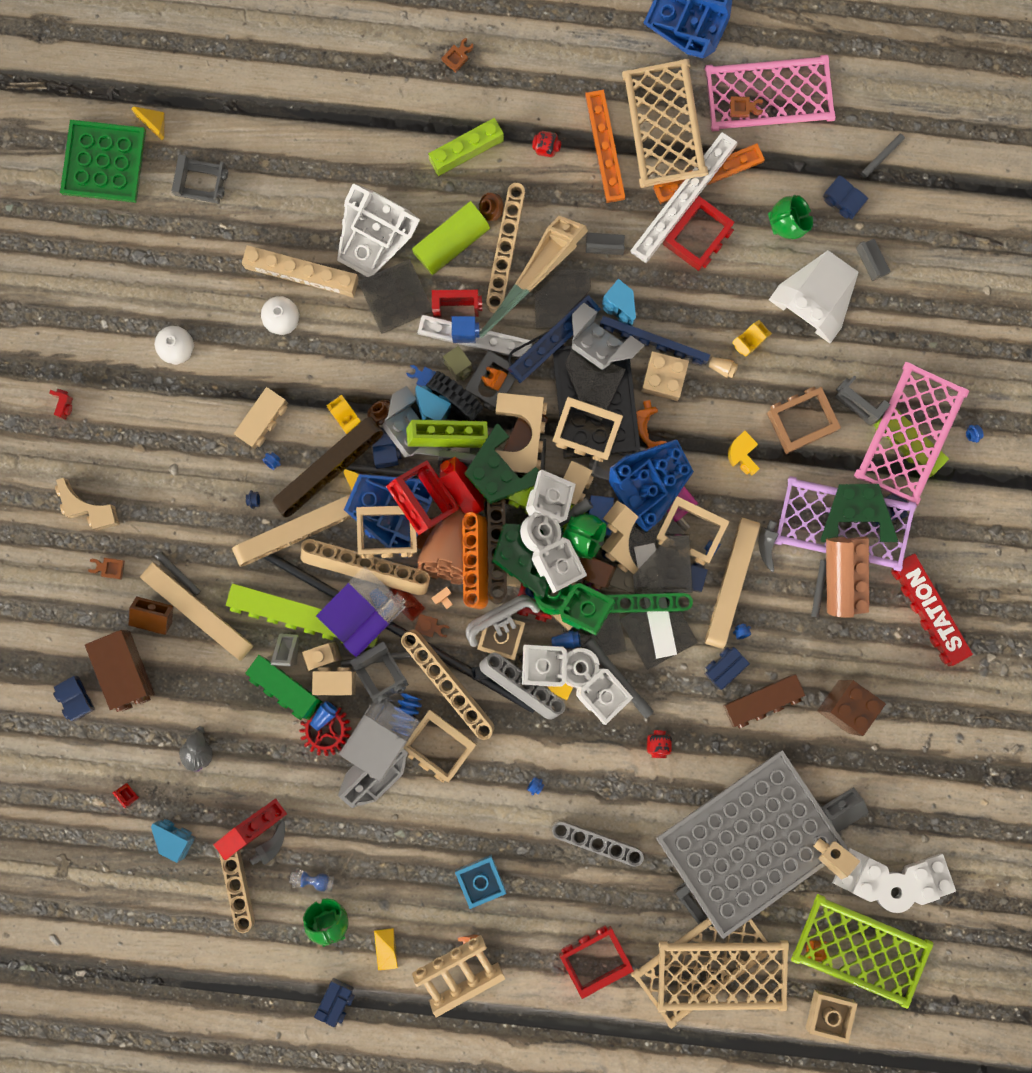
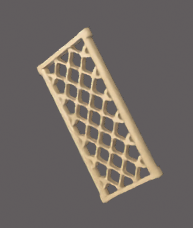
M689 59L622 72L627 89L641 188L703 177L709 174L708 167L705 166L689 71L691 67ZM680 67L682 69L678 73H673L670 71V69ZM663 71L659 77H655L652 74H650ZM665 73H669L674 77L669 84L660 80ZM644 75L640 81L632 79V77ZM646 77H651L655 80L651 87L642 84ZM675 80L684 81V87L679 91L671 87ZM658 83L666 87L662 94L653 91ZM639 87L647 90V93L642 98L635 96L634 91ZM668 90L677 94L672 101L663 97ZM649 94L658 97L652 105L645 101ZM678 97L687 99V104L682 108L674 104ZM661 100L669 104L665 111H660L656 108V105ZM641 104L650 107L645 115L637 111ZM671 107L680 111L675 118H671L666 114ZM652 111L661 114L656 122L647 118ZM681 114L689 115L690 121L686 125H682L677 121ZM664 117L672 121L666 129L658 125ZM644 121H648L653 125L648 132L641 131L640 125ZM674 124L682 128L678 135L669 132ZM655 128H659L664 132L659 139L650 135ZM684 131H688L693 135V139L689 142L680 139ZM665 135H670L674 138L670 146L661 142ZM647 138L656 142L652 149L643 148V142ZM676 142H681L685 145L680 153L672 149ZM658 145L667 149L662 156L653 153ZM688 148L695 150L696 156L691 160L682 156ZM668 152L677 155L673 163L664 160ZM649 156H654L658 159L654 167L646 165L645 159ZM679 159H683L688 163L684 170L674 166ZM661 162L669 166L664 174L656 170ZM690 166L698 167L696 171L686 172ZM672 169L680 173L667 176ZM652 173H656L659 176H661L659 178L648 179V177L651 176Z
M707 918L674 943H688L692 939L698 943L721 942H716L717 931L714 926H710L712 923ZM752 919L747 922L755 930L754 933L745 932L746 923L743 924L741 931L732 932L741 934L740 943H743L745 935L754 936L753 943L757 942L758 937L762 942H767ZM707 927L714 931L712 941L702 940V932ZM731 934L727 936L725 943H729ZM665 951V964L671 960L670 951ZM681 951V954H682V961H681V962H682L683 964H684L685 956H686V955H691V954H690L689 952H687V951ZM724 951L723 956H717V959L723 960L722 964L729 959L727 951ZM739 951L736 959L740 963H744L745 960L740 959L741 951ZM759 951L756 959L760 962L769 954L767 951ZM700 953L697 959H699V957H708L710 959L711 955ZM659 954L639 969H634L631 973L632 977L638 981L656 1008L658 1007V1002L652 995V992H658V989L652 988L653 980L659 978V975H655L654 967L659 964ZM695 960L694 966H688L687 968L693 969L694 974L701 967H697L698 962ZM751 960L746 965V969L749 970L754 965H756L757 962L755 960ZM736 962V967L738 969L740 965ZM671 963V964L668 966V969H669L671 966L680 967V969H681L682 965H681V964ZM711 963L708 965L707 969L710 972L717 971L716 969H711ZM722 970L720 972V982L724 983L730 977V974ZM741 970L736 975V979L740 977L742 974H744L746 971ZM668 971L664 975V984L671 979L668 976ZM682 972L677 977L681 982H687L689 980L681 978ZM707 972L706 980L700 982L705 983L709 979L710 974ZM643 975L651 977L649 987L641 980ZM696 980L691 982L690 991L692 993L694 985L699 984ZM678 982V984H677V989H676V991H671L672 993H675V992H677V991L679 990V988H680V983H679V982ZM709 983L706 988L713 993L720 987V984L716 983L714 985ZM664 990V995L670 994L667 990ZM705 990L703 994L699 997L696 996L699 1002H706L710 994ZM680 992L677 995V998L680 995L688 996L690 998L691 994ZM693 1010L673 1011L674 1015L670 1018L666 1013H661V1015L667 1022L668 1027L672 1029L677 1025L678 1021Z
M788 940L759 943H668L667 941H660L658 1013L677 1010L778 1009V1011H787ZM778 950H782V963L775 959ZM665 951H670L672 959L665 964ZM681 951H689L692 956L686 964H683L678 959ZM701 951H708L711 955V958L705 964H702L697 959ZM720 951H728L730 954V958L724 964L717 959ZM739 951H747L750 955L744 963H740L736 959ZM759 951H767L769 957L763 963L756 959ZM696 960L701 965V968L693 974L687 967ZM713 960L720 964V968L715 973H711L707 969V966ZM732 960H735L740 965L734 973H730L726 969V966ZM751 960H755L759 964V967L753 973L746 969V965ZM770 960H774L778 964V967L772 973L765 969V965ZM673 961H678L682 967L677 973L673 974L668 969V966ZM763 969L768 973V977L760 983L755 978V975ZM782 969L781 982H778L774 976ZM666 970L672 977L664 984V971ZM684 970L688 971L691 975V978L686 983H682L677 978ZM703 970H706L711 975L705 983H701L697 979V976ZM722 970H726L730 974V977L724 983H721L716 978ZM741 970H745L749 974V977L743 983L736 979V975ZM734 979L739 983V987L734 992H730L726 985ZM751 979H754L759 984L753 992H749L745 988V985ZM770 979L775 980L778 984L772 992H769L764 987ZM673 980H677L681 984V988L675 993H672L667 988ZM693 980H696L701 985L695 993H692L687 988ZM712 980H716L720 987L711 993L706 986ZM703 989L710 994L707 1002H699L696 998ZM722 989L729 993L726 1002H718L716 995ZM741 989H744L749 994L745 1002H738L735 998V995ZM760 989H764L768 993L765 1001H757L754 997ZM781 989V1001H776L774 994ZM664 990L671 994L668 1002H664ZM682 990H687L691 994L688 1002H679L677 995Z

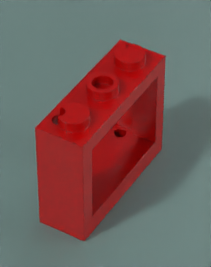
M698 195L665 238L663 245L697 271H700L702 267L706 268L712 260L709 257L713 252L717 254L722 248L723 244L721 242L723 239H728L734 232L732 227L735 222ZM702 209L725 227L699 259L675 240L698 210Z
M427 460L395 478L386 486L418 535L460 509ZM416 475L442 512V514L430 520L405 483Z
M275 798L213 845L222 858L227 860L286 816L287 813Z
M604 925L598 928L596 934L581 937L578 940L579 943L574 946L569 944L561 949L562 952L559 953L581 999L634 971L611 926L606 927ZM609 935L624 964L582 986L568 957Z

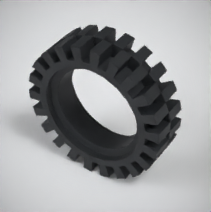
M437 371L426 384V387L431 389L432 393L436 396L442 395L446 397L449 403H451V410L467 421H474L484 409L482 404L473 395L469 394L470 392L444 373Z

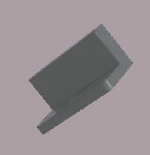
M587 233L586 253L623 255L625 235Z
M875 239L860 242L856 250L871 280L875 281L889 274L891 271Z
M854 787L821 807L837 833L869 813L864 799Z

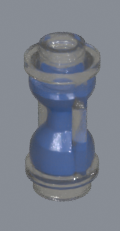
M296 868L295 872L291 871L289 883H292V888H302L310 884L316 890L327 893V891L332 892L335 877L330 876V873L311 877L306 871Z

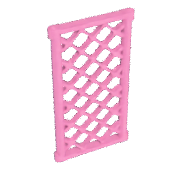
M820 55V57L724 66L705 65L704 70L707 79L712 132L719 131V129L819 120L835 121L828 55ZM819 65L824 66L825 76L817 71ZM801 66H808L812 73L807 78L799 74L798 71ZM790 67L793 75L789 79H785L780 75L782 68ZM771 69L775 76L770 81H767L761 76L763 70ZM745 71H753L754 75H756L753 82L749 83L743 78ZM734 72L738 78L734 84H730L724 79L726 73ZM711 74H716V77L719 79L715 86H712ZM813 74L822 79L818 86H814L809 82V78ZM794 76H798L803 80L799 88L790 83ZM776 77L785 82L781 89H777L772 85V81ZM757 79H761L766 83V87L762 91L753 86ZM738 81H743L748 86L742 93L734 87ZM720 82L725 83L729 87L725 94L720 93L716 89ZM823 82L826 84L827 94H824L819 89ZM804 84H808L814 90L809 96H806L800 90ZM787 85L795 90V93L790 98L782 93V90ZM768 87H771L777 93L773 99H769L763 94ZM749 89H753L758 94L755 100L762 97L768 102V105L762 109L763 113L754 119L740 117L739 120H731L728 116L730 109L727 112H723L718 108L722 100L730 104V100L726 95L731 90L740 97H746L745 93ZM713 92L721 97L717 104H714ZM815 92L824 97L820 104H816L811 100V96ZM796 94H800L805 98L801 106L792 101ZM778 95L787 101L783 107H779L774 103V99ZM825 100L828 102L829 112H824L823 108H821ZM806 102H810L815 106L816 109L813 113L806 114L802 109ZM790 103L797 108L795 115L787 116V113L784 111L787 104ZM772 105L778 110L776 117H769L765 112L768 106ZM715 110L723 115L720 122H716Z
M905 362L902 368L904 371L889 402L890 406L885 411L859 470H856L854 477L870 484H879L881 489L904 500L915 502L918 506L921 501L922 491L961 404L969 394V390L918 368L909 362ZM913 371L924 376V378L914 380L910 374ZM929 379L941 384V386L932 388ZM925 380L929 390L920 393L916 383ZM905 385H913L916 395L909 398L906 397L903 392ZM946 387L957 391V396H949ZM942 388L946 399L937 401L934 390ZM930 393L934 402L926 406L923 404L921 395ZM917 397L921 408L912 410L908 400ZM948 401L950 406H952L950 412L941 413L939 403ZM905 402L908 413L898 414L895 409L897 403ZM934 405L937 408L938 416L929 418L926 408ZM922 410L926 420L917 423L913 413ZM910 415L913 425L904 427L901 417ZM940 418L944 423L942 430L935 431L931 420ZM897 419L901 428L898 431L891 432L887 425L890 420ZM928 423L931 432L927 435H921L918 425ZM914 427L918 434V438L909 440L905 432L906 429ZM902 432L905 442L897 445L893 434ZM932 435L936 440L934 448H926L923 438ZM889 436L893 446L883 449L882 445L879 444L881 438ZM920 440L923 450L914 453L910 443ZM906 444L910 450V455L901 457L898 447ZM890 449H894L898 457L897 460L888 462L885 452ZM922 452L926 454L929 458L926 465H918L915 458L916 454ZM874 454H882L885 464L878 467L875 466L872 462ZM912 457L915 463V468L906 470L903 464V459ZM899 462L903 470L902 473L894 475L890 464ZM886 466L890 476L880 479L877 469ZM917 470L921 477L918 482L911 483L907 473ZM874 471L877 481L865 476L866 472ZM903 474L907 480V485L898 487L895 477ZM891 479L895 489L882 484V482ZM909 487L911 492H913L912 497L900 492V489Z

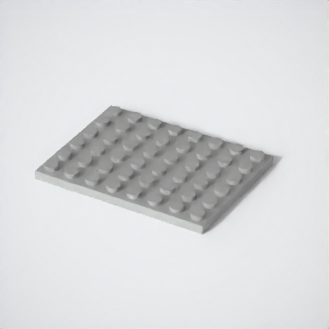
M783 750L770 757L656 837L722 939L825 866L818 859L822 853L813 847L820 837L828 844L836 841L843 848L848 849ZM831 852V857L835 859V854Z

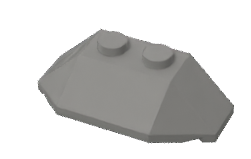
M404 748L402 749L382 782L353 765L346 772L338 796L351 808L375 802L403 775L408 752Z

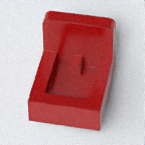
M57 389V391L50 390L49 394L59 398L54 415L66 420L67 416L72 412L71 404L73 398L68 395L67 391Z

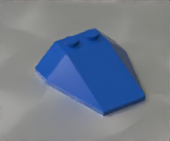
M654 0L644 20V25L686 54L704 59L716 51L730 19L732 0Z
M359 474L344 511L357 521L356 507L399 506L386 487L397 477ZM411 478L405 483L427 514L433 498L420 479ZM405 515L363 516V527L385 547H411L410 522Z

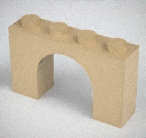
M498 393L496 415L519 417L525 420L531 428L532 438L529 444L520 451H495L515 474L526 475L535 467L540 471L541 460H537L538 452L542 453L543 441H540V433L544 434L545 430L542 414L546 415L547 403H544V397Z

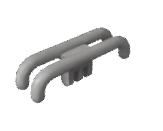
M520 595L473 620L466 628V637L470 645L476 647L478 644L476 635L492 625L499 637L503 635L499 628L503 627L506 633L509 632L507 627L509 623L512 629L517 628L510 615L525 607H529L534 613H538L540 608L536 601L528 595Z

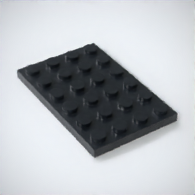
M572 345L560 346L553 353L559 420L567 397L623 415L611 454L639 452L640 442L630 359L614 361L602 370L573 350ZM571 407L561 438L604 452L615 421ZM567 447V450L563 449L564 459L593 456L588 453L585 456L574 453L575 449Z

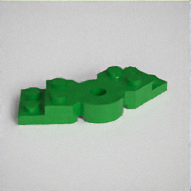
M533 563L530 574L540 577ZM581 583L570 584L558 590L557 592L559 593L556 596H550L552 590L548 584L542 599L535 596L534 593L536 603L543 612L550 615L560 614L562 622L579 630L580 628L594 635H597L615 604L614 599Z

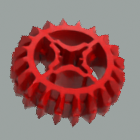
M338 707L336 716L325 725L329 724L330 734L325 733L322 735L323 733L320 729L315 740L312 738L310 723L314 715L307 722H300L301 725L305 726V729H299V732H305L306 734L300 737V739L308 740L304 744L305 747L310 744L312 745L310 752L317 748V755H320L322 750H324V755L328 756L329 750H331L333 755L336 754L335 747L341 751L342 746L340 744L345 745L347 742L344 740V737L349 738L351 736L346 731L352 730V727H346V724L350 723L351 720L347 719L344 721L343 719L347 716V713L339 714L342 708ZM336 719L341 725L340 735L333 728ZM325 737L336 740L330 746L320 745Z

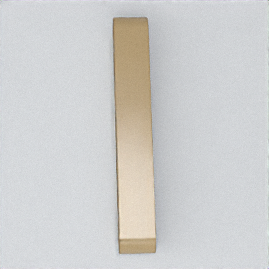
M520 183L511 184L507 192L486 299L487 309L492 313L496 312L506 296L525 198V189ZM513 191H520L521 195L514 197L511 193ZM510 209H516L518 213L515 215H510L508 211ZM506 227H512L514 231L512 233H506L504 229ZM503 245H509L511 249L507 252H504L501 250V247ZM505 263L507 268L500 270L497 268V265ZM496 281H501L504 285L501 288H496L493 284ZM497 299L500 301V304L493 307L490 305V301Z
M350 495L234 546L232 551L239 566L248 565L352 518L344 511Z
M743 517L739 521L706 634L705 644L720 649H724L758 535L759 522Z
M307 539L301 544L300 558L306 564L416 595H424L428 591L430 576L426 571L377 557L362 559V555H358L356 551L313 539Z
M154 562L140 576L144 582L238 660L242 661L253 648V645Z
M408 630L401 638L403 647L474 734L481 740L489 739L494 732L493 722L417 630ZM407 635H413L416 642L414 644L409 643ZM425 650L428 653V658H421L419 651ZM432 665H437L440 668L439 674L432 672ZM449 680L452 682L453 687L448 689L444 686L443 682ZM456 696H463L465 703H458ZM468 711H475L477 718H470ZM480 726H487L490 732H481Z

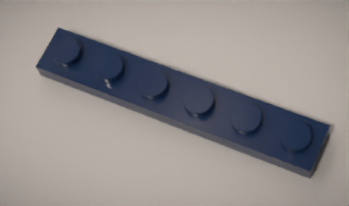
M589 295L580 301L508 368V371L519 383L523 382L573 335L572 314L583 303L597 312L600 310L599 306Z
M603 316L601 319L600 327H603L609 333L614 331L625 339L632 336L645 346H655L656 350L666 353L669 351L674 353L673 356L677 358L691 359L693 364L702 366V364L706 365L710 358V354Z

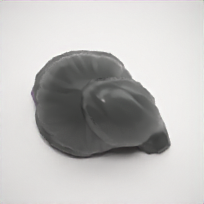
M202 726L197 727L188 736L185 744L179 751L184 767L194 772L207 767L212 761V748L205 739V730Z

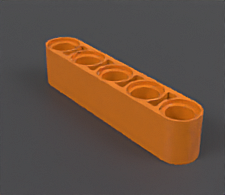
M469 512L464 515L462 520L463 600L466 606L481 610L488 604L487 520L482 515Z

